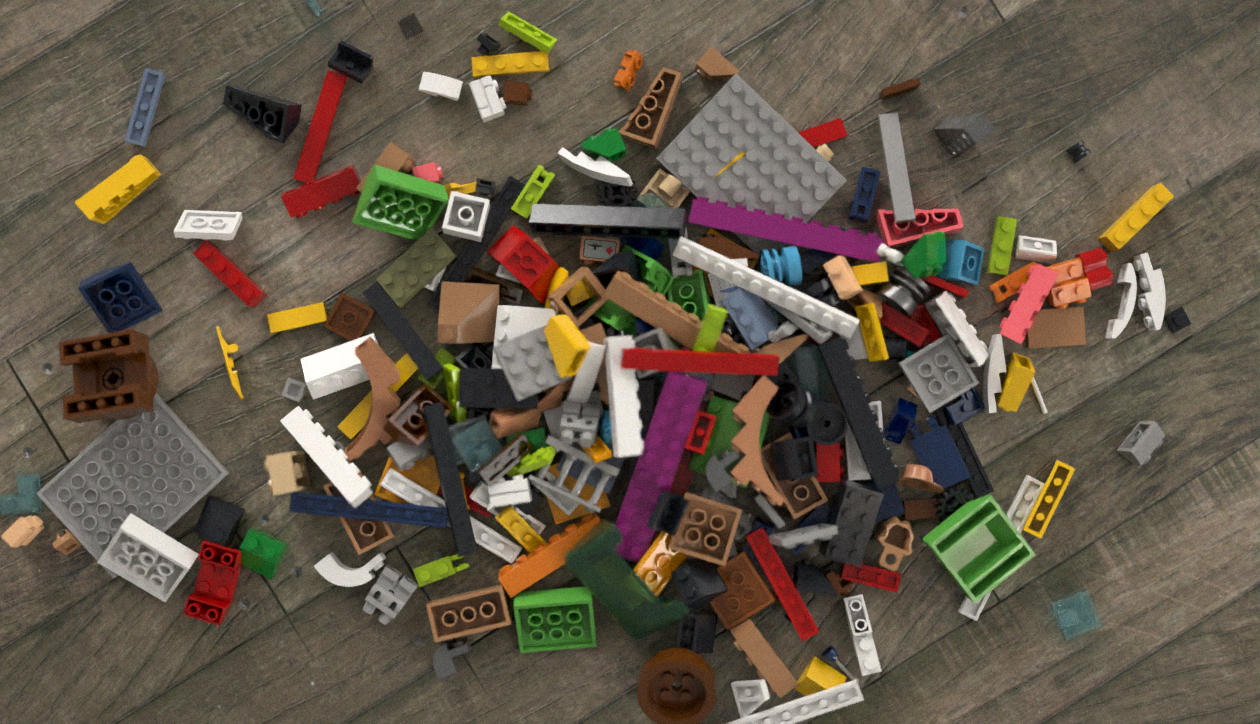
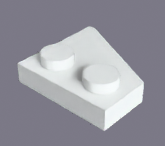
M765 679L743 680L731 683L740 718L749 716L770 698Z

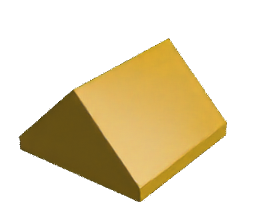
M813 656L797 681L799 685L794 689L808 696L844 684L847 677L821 659Z

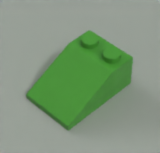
M703 270L692 271V276L679 275V277L673 278L672 284L667 290L669 302L680 305L682 310L695 314L703 322L708 305H712Z

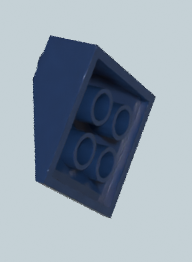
M132 262L98 272L82 280L78 287V290L108 333L120 332L163 310Z

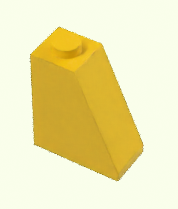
M886 262L851 267L861 287L880 285L888 281Z
M567 315L551 316L544 329V333L560 377L577 375L591 345Z
M1012 352L1006 367L1007 372L1004 373L1001 382L1002 392H999L996 397L999 408L1007 412L1010 410L1017 412L1035 374V369L1029 357Z

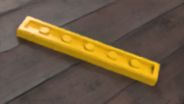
M408 353L395 364L401 373L400 380L395 385L389 386L395 393L419 369ZM372 390L337 426L351 440L363 429L369 417L373 398Z

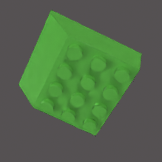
M990 494L967 502L922 538L961 591L973 603L978 602L1036 555Z

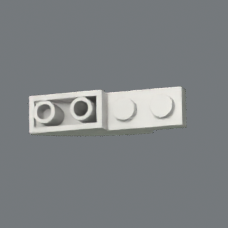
M1147 252L1134 256L1133 265L1140 276V287L1145 292L1138 295V306L1143 310L1146 328L1149 331H1155L1161 328L1166 303L1165 285L1161 268L1153 270Z
M863 594L843 598L851 639L861 675L882 672Z

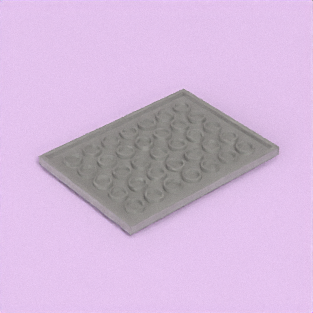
M737 73L656 158L696 197L708 198V202L716 204L717 200L727 202V206L735 208L736 204L746 206V210L754 212V208L765 210V214L773 216V212L784 214V218L792 220V216L803 218V223H807L847 181ZM742 151L745 153L744 156H742L739 160H737L730 167H728L721 174L714 178V176L717 175L737 155H739ZM733 232L753 252L758 253L759 258L762 250H768L770 253V250L774 248L778 253L780 248L787 244Z
M157 393L153 397L154 411L139 413L128 419L116 420L36 493L97 561L130 513L165 534L230 474ZM102 566L111 575L113 579L119 576L113 571Z

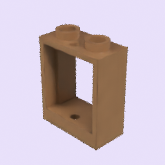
M580 267L548 296V299L551 301L549 303L556 312L559 311L561 315H567L577 328L608 300V298L603 296L606 291L588 267ZM582 279L597 300L575 318L560 298Z

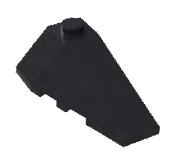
M230 85L225 87L223 104L239 117L242 116L253 128L256 127L266 138L285 143L299 124L301 104Z

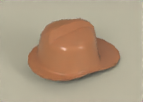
M907 465L903 477H899L900 480L897 481L900 485L909 488L922 489L933 493L943 492V488L933 482L930 469L923 465Z

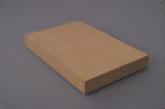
M1084 307L1040 309L1026 334L1027 349L1086 345Z

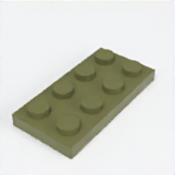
M431 227L376 280L398 307L402 308L457 255L435 229Z

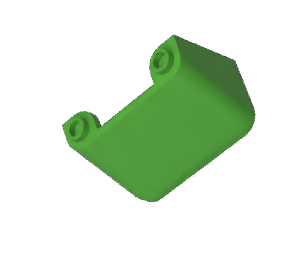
M625 245L621 252L629 250L633 252L641 266L643 283L654 293L657 292L664 296L672 284L673 275L654 259ZM591 298L584 309L586 310L597 298ZM610 299L592 314L609 326L614 327L617 331L625 330L626 335L629 334L632 338L637 337L647 323Z

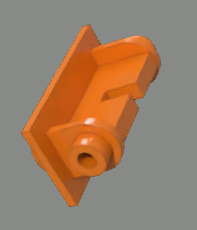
M637 50L625 52L620 64L622 67H625V70L618 69L613 80L615 82L614 86L618 88L622 86L627 92L633 86L637 71L641 68L643 57Z

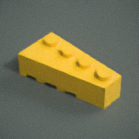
M139 154L131 158L126 165L74 203L90 220L105 225L162 174L147 157Z

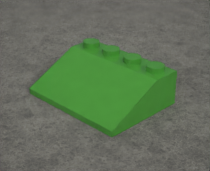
M374 165L365 181L353 223L418 240L433 227L448 203L449 199L445 186Z
M711 396L706 413L716 416L717 419L705 455L694 452L688 469L706 475V464L712 455H715L719 461L722 453L728 449L731 452L734 450L731 440L746 424L744 422L740 424L732 417L734 413L731 410L738 403ZM766 412L763 414L759 430V449H761L771 418ZM743 452L738 454L739 458L724 467L729 477L732 476L730 470L745 455ZM750 481L746 484V486L743 483H741L738 486L748 488Z
M592 586L524 591L514 596V612L520 653L597 647Z

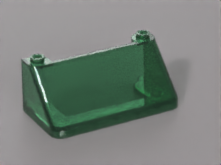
M603 518L567 551L564 557L566 565L634 639H642L683 618L690 611L688 607L680 600H676L672 595L669 598H662L659 595L656 596L615 550L623 539L620 530L613 523Z

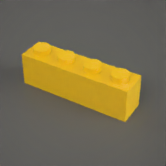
M1162 183L1152 186L1098 239L1110 252L1120 250L1174 196Z
M1058 460L1056 461L1023 531L1040 539L1042 538L1075 468Z

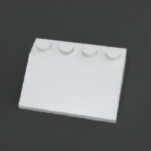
M943 291L924 303L943 336L948 333L950 334L968 366L979 367L983 365L989 356L987 353L988 348L982 340L979 341L977 338L976 329L965 320L966 315L964 311L958 309L955 305L956 300L950 292Z
M498 305L494 346L547 325L550 317L557 316L558 312L554 309ZM493 350L492 369H502Z
M130 513L97 563L166 602L199 554Z

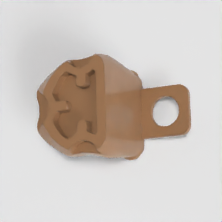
M892 516L879 525L878 531L874 535V540L885 546L879 564L892 571H896L903 555H911L913 552L911 544L914 540L911 524L908 521H900L897 516ZM892 553L896 556V562L893 565H888L885 562L887 554Z

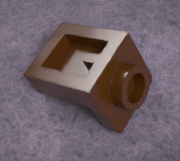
M829 569L823 572L827 580L837 591V595L841 594L843 596L849 593L854 586L851 581L840 585L842 579L837 571L834 573Z

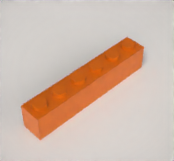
M597 513L586 514L581 518L582 521L577 524H570L560 535L557 533L551 536L546 544H539L534 547L532 553L528 555L523 554L511 566L506 565L499 570L498 579L510 598L608 537L609 533Z

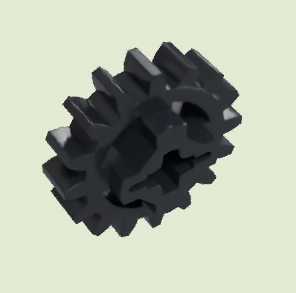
M601 181L602 185H597V188L601 191L596 192V194L602 197L598 201L599 203L604 202V206L627 207L628 204L633 206L634 203L631 200H637V196L633 194L638 192V188H633L636 184L635 181H632L633 185L629 187V196L625 193L626 186L611 184L605 181ZM605 188L610 193L607 199L604 195ZM620 188L621 195L616 194L614 196L613 189L618 190ZM615 201L623 202L622 204H613Z
M955 486L954 490L948 487L947 493H941L942 498H936L939 504L934 505V507L939 509L935 514L942 516L939 521L943 522L948 518L945 511L949 512L950 517L965 505L962 496L966 502L975 500L972 498L973 494L971 492L967 493L965 488L960 490L958 486Z

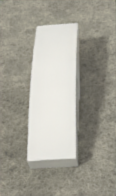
M563 147L558 152L562 162L578 172L611 184L629 187L633 185L627 173L601 155L595 161L582 151L577 157Z
M1001 334L992 335L987 351L989 356L985 361L983 373V404L986 408L984 413L997 412L994 393L1002 392L999 373L1007 372Z
M482 481L479 482L470 495L471 499L487 508L494 515H498L507 507H491L488 485ZM511 505L541 534L546 527L545 524L531 514L527 516L516 506Z

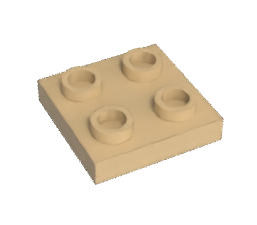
M659 168L637 200L647 208L673 209L681 205L690 193V190L683 186L674 176L667 174Z

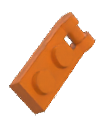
M1035 261L988 286L989 291H992L995 296L996 303L1017 293L1021 284L1027 283L1029 277L1026 275L1032 265L1036 266ZM1003 286L1006 292L1002 293L999 287Z

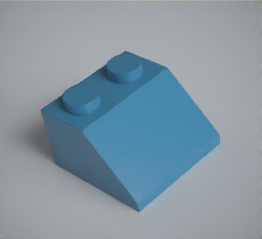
M945 239L946 262L943 264V269L938 277L948 281L978 286L985 248L965 240Z

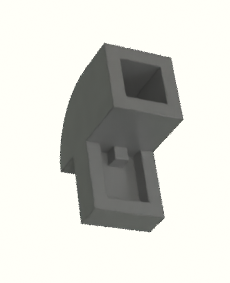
M728 449L722 453L719 461L715 455H712L706 464L705 473L707 480L716 492L732 482L724 467L739 458L735 450L731 452Z
M447 640L437 649L433 657V667L438 680L457 673L459 668L455 656L468 652L471 649L469 640L463 642V640L454 642L452 647H450Z

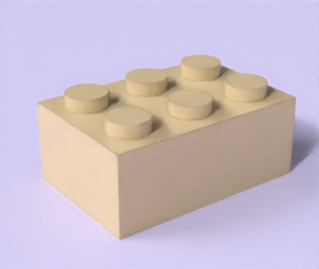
M304 450L266 456L265 469L270 475L268 486L273 495L311 487Z

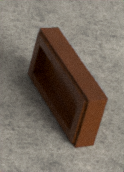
M916 78L884 88L879 92L880 99L884 100L916 90L921 85L920 80Z
M936 498L903 501V508L905 510L904 520L942 517L935 514L939 509L934 507V505L939 504V501Z

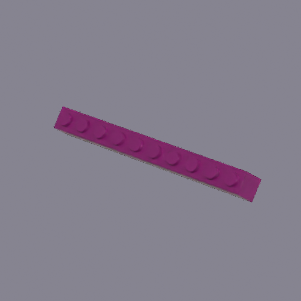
M699 196L697 200L693 199L688 219L689 223L872 262H879L880 259L877 250L884 240L879 239L878 234L868 233L867 236L860 235L859 230L849 229L848 232L841 231V227L836 225H830L829 228L822 227L823 223L811 221V224L803 223V218L792 216V220L784 218V214L773 212V216L766 215L765 210L755 208L754 212L747 211L746 206L737 204L735 208L728 207L727 202L717 200L716 204L708 202V198Z

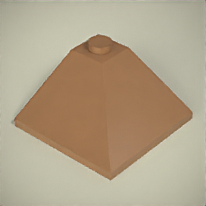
M442 281L438 319V343L494 342L500 285Z
M686 492L684 498L688 499L690 503L676 535L672 536L669 549L725 566L742 509Z

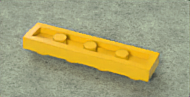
M544 51L471 57L474 78L549 71L548 54Z

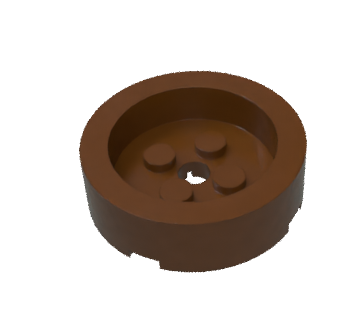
M670 648L657 652V655L645 661L640 670L637 690L639 705L645 715L657 724H698L710 714L716 701V678L711 665L709 666L701 655L688 649ZM679 681L682 685L675 688L672 683Z

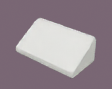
M1018 236L1015 253L1016 259L1053 264L1057 257L1056 241Z

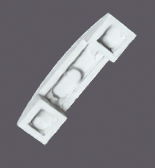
M1132 263L1121 265L1117 283L1125 286L1117 319L1109 320L1105 339H1115L1123 331L1132 315L1137 293L1136 275Z
M588 342L591 348L577 375H575L565 400L581 402V410H583L584 403H587L605 350V346Z

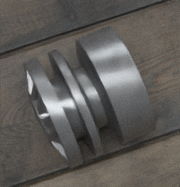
M898 266L894 270L895 274L889 276L894 285L885 282L877 294L882 296V300L890 307L909 317L917 308L913 298L922 301L924 299L922 294H928L930 289L920 278L916 279L907 269Z

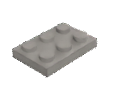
M819 523L768 536L771 544H775L777 547H784V549L796 547L795 544L801 542L803 545L814 543V539L818 538L820 540L831 539L832 535L838 534V529L835 525Z

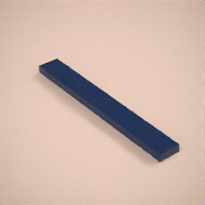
M291 492L289 512L447 528L448 514L446 508L375 500H364L354 508L345 497Z

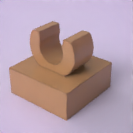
M66 529L65 535H57V540L53 542L54 549L68 555L82 544L69 529Z

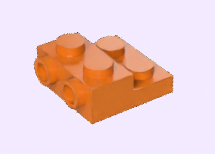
M1081 258L1046 267L1059 273L1047 295L1049 305L1057 309H1063L1068 307V303L1074 301L1076 304L1084 303L1087 301L1086 298L1091 297L1089 281L1084 275Z

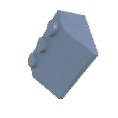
M740 288L719 301L722 308L728 310V318L733 321L740 338L749 350L769 340V332L779 330L777 322L762 297Z

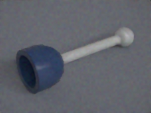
M833 646L826 648L821 657L828 663L835 662L852 681L857 680L859 684V679L854 678L837 660V650Z

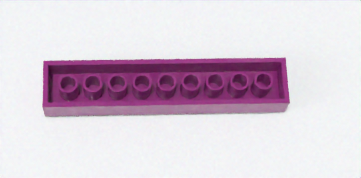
M668 371L643 443L642 455L638 457L606 552L637 563L647 552L655 531L647 526L650 515L654 511L662 491H669L703 397L707 380L685 372Z

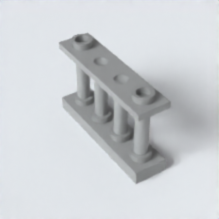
M549 435L546 443L549 446L552 445L556 452H559V450L566 452L567 458L554 484L543 480L550 464L541 467L537 476L530 474L531 484L542 488V486L548 487L585 505L584 509L591 513H595V511L600 512L601 507L596 504L609 477L611 478L612 475L617 477L620 469L605 461L594 463L586 452L571 445H562V441ZM578 458L584 461L583 465L585 466L572 493L561 487L573 462ZM597 467L602 470V476L590 501L579 497V494L591 469L594 470Z

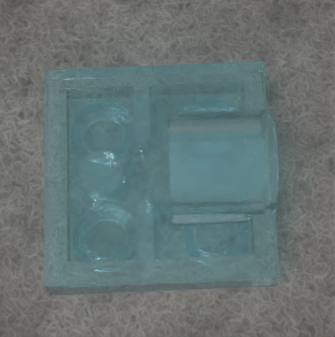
M484 418L451 438L470 472L479 469L502 449V446Z
M1087 589L1050 603L1065 640L1102 626Z

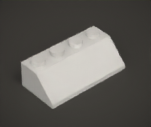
M374 333L301 358L305 381L313 400L370 380L365 368L355 355V347L370 336L378 344Z

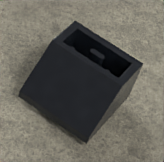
M812 436L770 442L777 481L818 476Z
M679 609L674 648L688 649L698 654L713 653L718 615L715 613Z

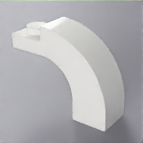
M332 552L314 567L329 582L339 586L354 587L376 577L372 569L375 572L384 565L382 561L387 557L381 552L363 567L350 568L344 565Z

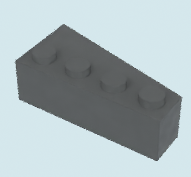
M965 114L962 117L961 115H956L955 117L950 115L933 130L945 143L949 154L958 158L991 133L994 127L983 114H971L970 116Z

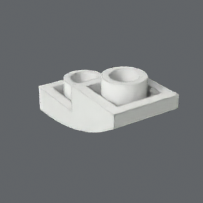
M423 72L418 90L436 97L441 95L457 101L463 81L439 74Z

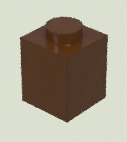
M505 81L503 99L505 104L528 106V101H532L533 94L529 83Z

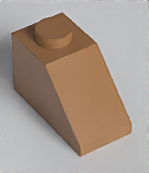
M712 46L695 65L696 73L703 79L706 77L708 80L731 79L736 73L738 75L740 73L737 68Z

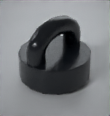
M724 320L720 333H725L734 338L738 331L732 320Z

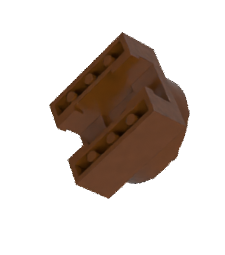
M131 329L59 342L60 365L73 366L74 394L62 396L63 419L77 423L103 419L123 420L134 417L139 413L154 411L153 397L158 386V371L154 360L149 354L148 335Z

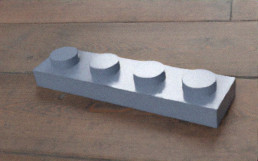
M145 68L125 142L146 147L166 74Z

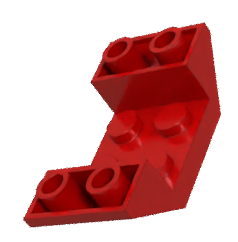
M513 225L487 253L499 265L504 266L528 289V293L542 305L547 299L551 280L560 267L526 233Z
M202 541L198 560L202 562L194 591L187 597L183 615L220 626L233 602L242 568V555L239 550Z

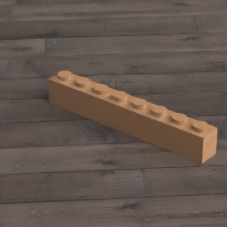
M617 271L603 296L652 326L661 328L665 334L693 350L702 321L695 314L682 310L680 305L667 301L662 294L654 293L644 283L636 282L628 273ZM725 333L719 334L714 352L751 354V351L744 344L736 343Z

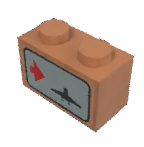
M582 236L580 261H584V265L595 266V263H604L611 256L619 253L620 240Z

